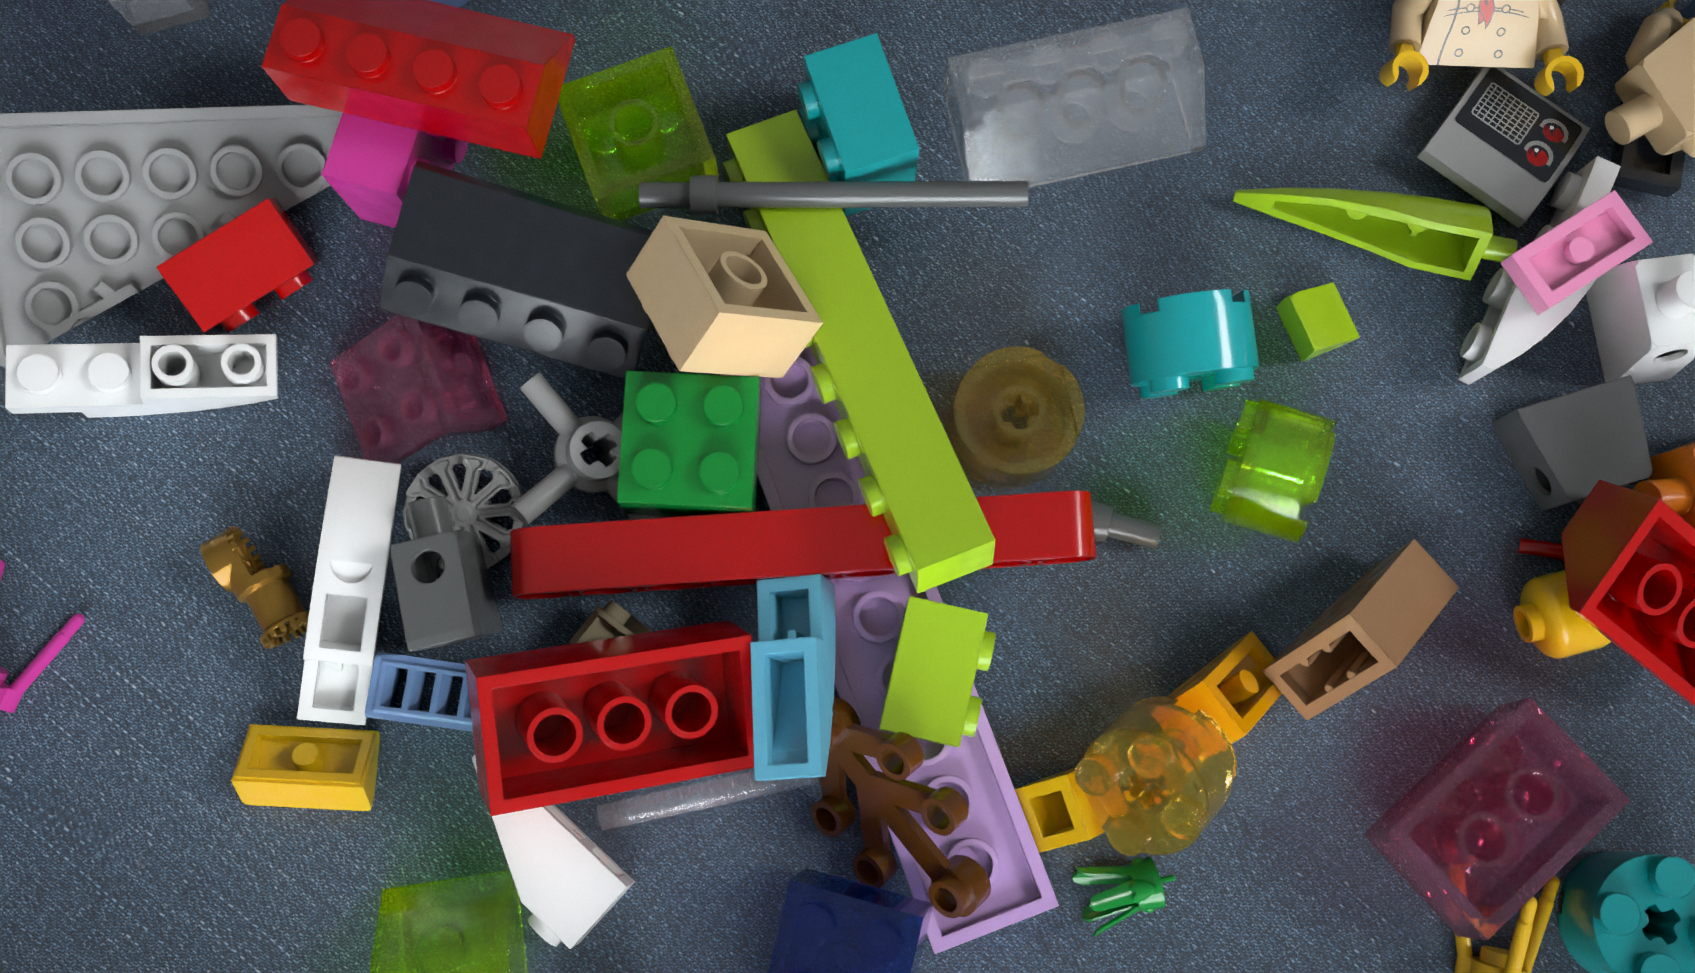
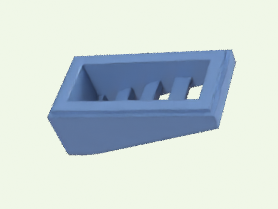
M377 652L366 701L365 717L473 732L466 665ZM405 669L408 670L402 706L401 708H396L394 704L400 671ZM426 673H434L436 675L429 712L419 711ZM453 676L463 678L457 716L447 715Z

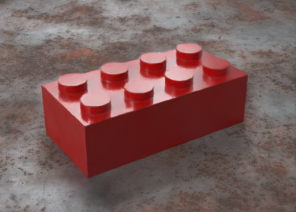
M726 620L465 660L479 793L490 815L496 816L754 768L750 645L752 635L731 621Z

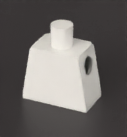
M1694 254L1631 261L1619 264L1596 278L1586 296L1605 383L1629 375L1632 376L1634 384L1665 381L1671 379L1695 359Z

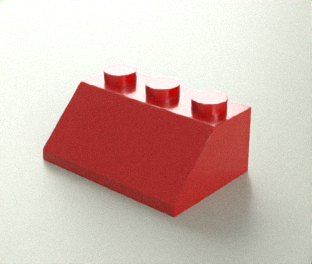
M1599 480L1561 533L1569 607L1688 704L1695 707V529L1660 498Z

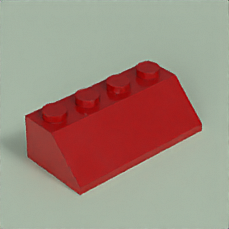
M287 0L281 4L261 67L291 101L541 159L576 40L574 34L429 0Z

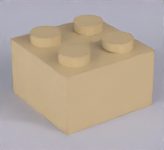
M663 216L626 274L642 303L643 309L650 317L668 350L669 356L679 371L783 378L823 324L766 231Z

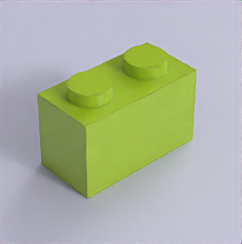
M909 596L906 602L878 730L894 734L905 732L915 739L954 748L960 747L962 735L974 737L982 704V698L971 695L977 669L988 671L996 639L995 632L985 630L988 619L987 613Z

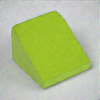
M1334 282L1288 295L1276 306L1301 362L1360 338Z

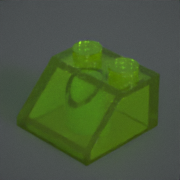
M510 869L382 889L370 961V973H528L520 899Z

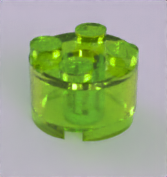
M1246 398L1240 416L1235 420L1226 453L1237 456V459H1227L1223 473L1218 477L1209 511L1221 514L1220 521L1298 543L1309 521L1300 519L1304 505L1309 506L1311 502H1317L1334 446L1336 433L1331 431L1336 426L1337 420L1262 398H1258L1257 401Z

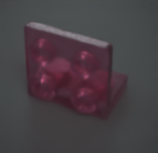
M398 314L331 362L332 372L365 459L400 463L447 432L492 431L508 421L476 336Z

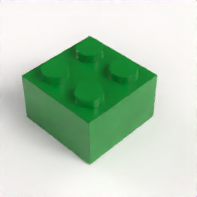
M626 371L617 503L626 514L683 517L756 511L762 402L759 377Z

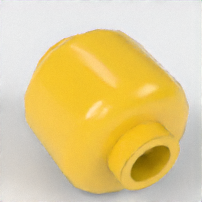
M1565 570L1535 577L1529 580L1522 588L1520 605L1515 606L1513 610L1514 623L1520 637L1527 643L1533 642L1536 648L1544 655L1561 659L1600 649L1611 642L1570 609Z

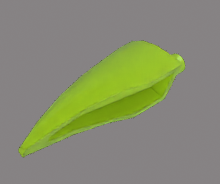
M1340 188L1235 190L1233 202L1368 250L1409 268L1471 281L1481 259L1501 263L1517 251V240L1493 235L1491 212L1484 206L1433 197Z

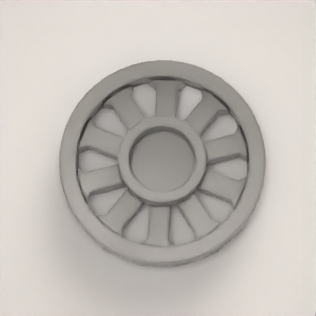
M456 453L439 458L421 470L406 491L402 514L406 532H408L410 539L414 540L406 507L407 503L418 500L419 496L423 498L446 496L453 530L476 532L488 569L511 553L510 531L525 527V524L519 520L510 505L524 495L522 488L514 475L505 466L490 457L476 453ZM461 463L466 467L463 487L460 486L453 471L454 465ZM485 468L493 473V480L481 490L477 486L480 472ZM434 473L440 476L447 494L429 484V478ZM501 489L509 490L512 497L509 503L492 504L490 499ZM510 516L514 520L512 529L507 530L493 522V517ZM482 532L499 541L501 548L495 553L490 551ZM441 557L438 566L444 569V560Z

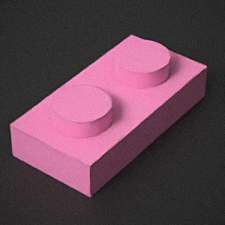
M1614 190L1510 255L1501 262V265L1537 315L1647 247L1653 241Z

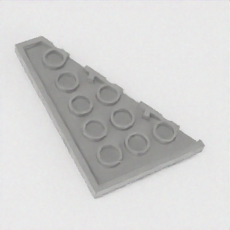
M312 105L0 113V366H6V345L46 344L160 281L164 277L156 268L158 265L267 198H276L283 210L286 211L331 186L321 174L342 112Z

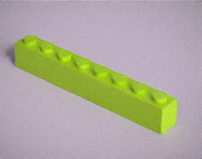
M796 109L726 134L731 159L722 162V167L727 182L829 181ZM750 208L743 211L747 228L767 232L823 322L805 347L811 348L817 361V365L810 367L811 375L823 404L834 401L840 414L841 420L834 422V427L846 458L849 460L858 456L866 476L858 479L871 516L875 517L883 514L892 535L884 538V544L896 574L901 576L909 573L917 593H921L992 565L995 538L842 208Z

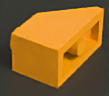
M1253 631L1240 638L1172 691L1147 716L1157 729L1164 745L1178 756L1188 770L1246 736L1282 695L1281 691L1263 672L1274 658Z

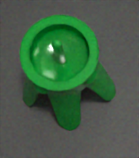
M1150 856L1134 858L1127 865L1076 867L1077 872L1071 876L1073 881L1080 885L1121 884L1094 895L1090 899V905L1082 911V919L1087 922L1123 912L1098 927L1094 931L1093 937L1136 912L1152 913L1155 909L1164 908L1165 894L1162 884L1176 879L1173 874L1160 877L1157 867Z

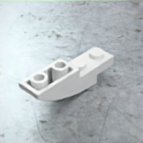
M1597 156L1577 173L1568 172L1565 174L1551 197L1550 205L1557 208L1551 223L1544 226L1534 240L1609 194L1621 166ZM1500 268L1490 280L1483 295V302L1489 305L1482 323L1478 322L1472 327L1462 344L1460 356L1465 358L1466 361L1458 380L1470 385L1522 355L1546 337L1571 313L1595 280L1537 315L1506 270Z
M276 334L140 336V343L6 345L5 408L12 414L82 412L87 418L140 416L210 410L278 399Z
M334 456L303 660L305 661L297 719L354 725H365L366 723L365 707L375 659L401 464Z

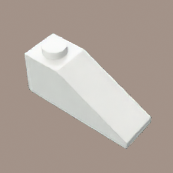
M474 755L472 761L477 772L476 757ZM555 805L492 816L521 903L533 913L527 919L528 923L539 936L555 947L561 941L569 949L579 944L635 883L625 871Z

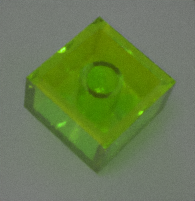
M672 46L562 85L558 104L601 215L622 221L655 209L640 207V182H690L691 175H718L719 178L714 153Z

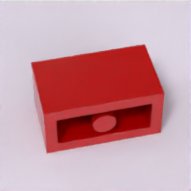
M267 198L156 268L203 332L220 324L228 334L260 314L253 303L274 290L282 300L313 281L307 269L320 261L276 198Z

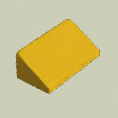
M250 724L231 782L241 801L247 805L370 811L375 796L380 733L379 731Z

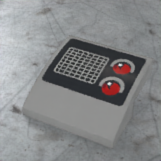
M1482 67L1453 109L1438 125L1417 158L1519 228L1530 217L1558 179L1590 128L1503 68Z

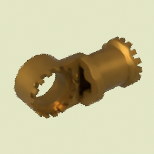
M232 526L200 545L201 555L206 566L226 591L234 593L239 602H247L263 631L259 640L265 649H272L275 646H281L284 642L285 644L291 642L289 637L291 634H293L295 639L301 637L300 633L305 634L307 632L309 611H305L289 582L293 576L287 564L263 568L264 563L259 561L261 559L260 554L255 556L251 554L252 551L256 550L255 546L247 547L245 545L250 542V539L247 536L241 539L240 537L244 535V532L241 529L239 530L238 527Z

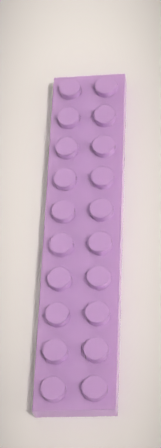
M810 347L805 348L783 378L759 377L762 402L757 476L770 511L866 504L858 479L865 477L866 474L858 456L848 460L841 448L834 427V422L841 420L834 401L823 404L819 397L810 371V367L817 365V361ZM909 574L830 579L835 584V687L839 698L845 700L854 708L860 719L861 726L878 730L903 615L909 596L943 603L937 586L917 593ZM973 684L971 695L979 697L975 685ZM982 704L974 737L962 735L960 747L954 748L916 739L923 750L924 761L906 780L935 789L943 786L955 789L965 799L969 814L967 820L948 836H941L926 826L920 813L908 811L947 859L953 855H965L974 859L985 870L991 884L989 897L971 915L948 918L940 914L929 899L928 891L931 879L888 827L934 954L1058 907V901ZM864 755L875 770L883 772L876 758Z

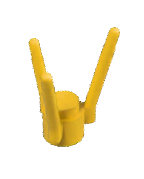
M1454 840L1447 841L1445 845L1447 873L1457 950L1454 973H1532V968L1560 886L1559 878L1550 875L1546 879L1538 902L1533 896L1524 897L1509 950L1492 946H1481L1480 956L1474 957L1472 954L1459 845Z

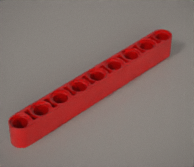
M1057 491L976 497L995 538L993 564L982 569L1066 564L1097 558L1090 492ZM866 504L533 526L510 531L512 598L549 599L756 585L757 580L821 574L828 580L897 574L884 544V538L892 535L884 515L880 514L872 517Z

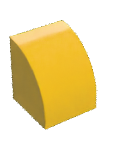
M1107 757L1065 770L1015 789L1039 853L1090 840L1129 821Z

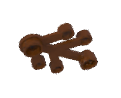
M834 696L826 777H820L822 798L812 805L810 811L814 825L824 835L836 837L855 821V809L847 798L846 773L857 787L864 849L852 860V869L858 881L869 889L877 890L896 874L897 862L894 855L890 852L889 827L931 879L928 894L934 908L948 918L971 915L990 895L991 884L987 873L978 862L968 856L953 855L947 859L908 811L920 813L926 826L934 833L948 836L968 818L969 810L965 799L958 791L951 787L943 786L935 789L906 780L924 761L923 750L918 741L905 732H897L891 735L861 726L860 719L854 708L845 700ZM864 755L876 758L883 772L875 770Z

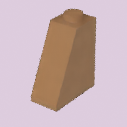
M1413 539L1371 567L1273 659L1263 672L1308 721L1398 667L1456 593L1459 586L1425 549Z

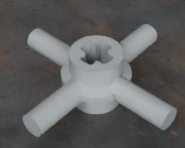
M539 372L528 380L520 390L559 434L553 451L556 468L510 505L514 514L525 525H529L572 488L586 493L607 491L616 503L618 493L623 413L613 422L598 416L578 418ZM596 444L601 448L604 456L589 466L584 462L580 454ZM627 514L631 520L663 518L657 515Z

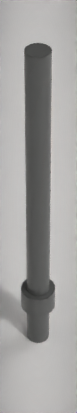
M691 175L690 182H640L639 204L641 208H690L691 214H719V208L1028 207L1029 195L1028 181L719 182L718 175Z

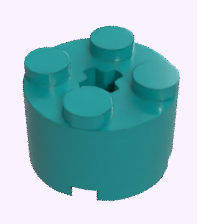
M1219 289L1158 298L1159 311L1141 313L1139 303L1121 310L1130 386L1139 387L1141 399L1177 395L1178 391L1189 389V382L1201 380L1202 391L1205 392L1241 386L1240 383L1255 380L1254 370L1259 369L1260 365L1249 290L1243 289L1233 297L1231 289Z
M1620 850L1602 851L1590 855L1576 864L1568 873L1561 891H1565L1562 913L1557 912L1558 929L1568 952L1585 970L1590 973H1695V866L1679 857Z

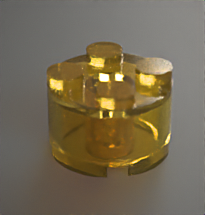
M1005 347L986 354L963 377L951 406L948 427L950 441L955 454L976 480L983 483L1011 488L1028 486L1043 480L1060 466L1079 437L1085 416L1084 399L1080 386L1073 374L1062 364L1060 366L1052 359L1044 356L1043 352L1031 347ZM1007 408H1013L1016 417H1027V421L1022 429H1015L1012 422L1003 421L1002 418Z
M1165 696L1142 699L1125 710L1089 746L1083 759L1077 764L1075 768L1076 782L1083 790L1101 828L1107 833L1110 844L1120 853L1128 856H1136L1141 852L1151 855H1168L1182 851L1195 842L1228 800L1232 782L1237 773L1236 755L1224 730L1212 717L1200 709L1194 714L1183 707L1175 705L1178 702L1177 699Z

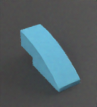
M821 574L757 580L759 641L750 642L755 781L826 777L835 685V584Z

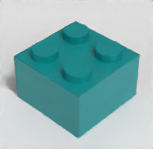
M875 33L804 56L805 81L796 83L802 108L798 109V115L811 143H817L821 164L829 181H915L920 148L878 34ZM842 208L845 216L871 209Z

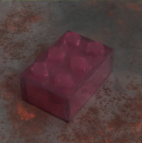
M1529 697L1501 704L1495 708L1363 835L1458 937L1489 940L1631 800Z

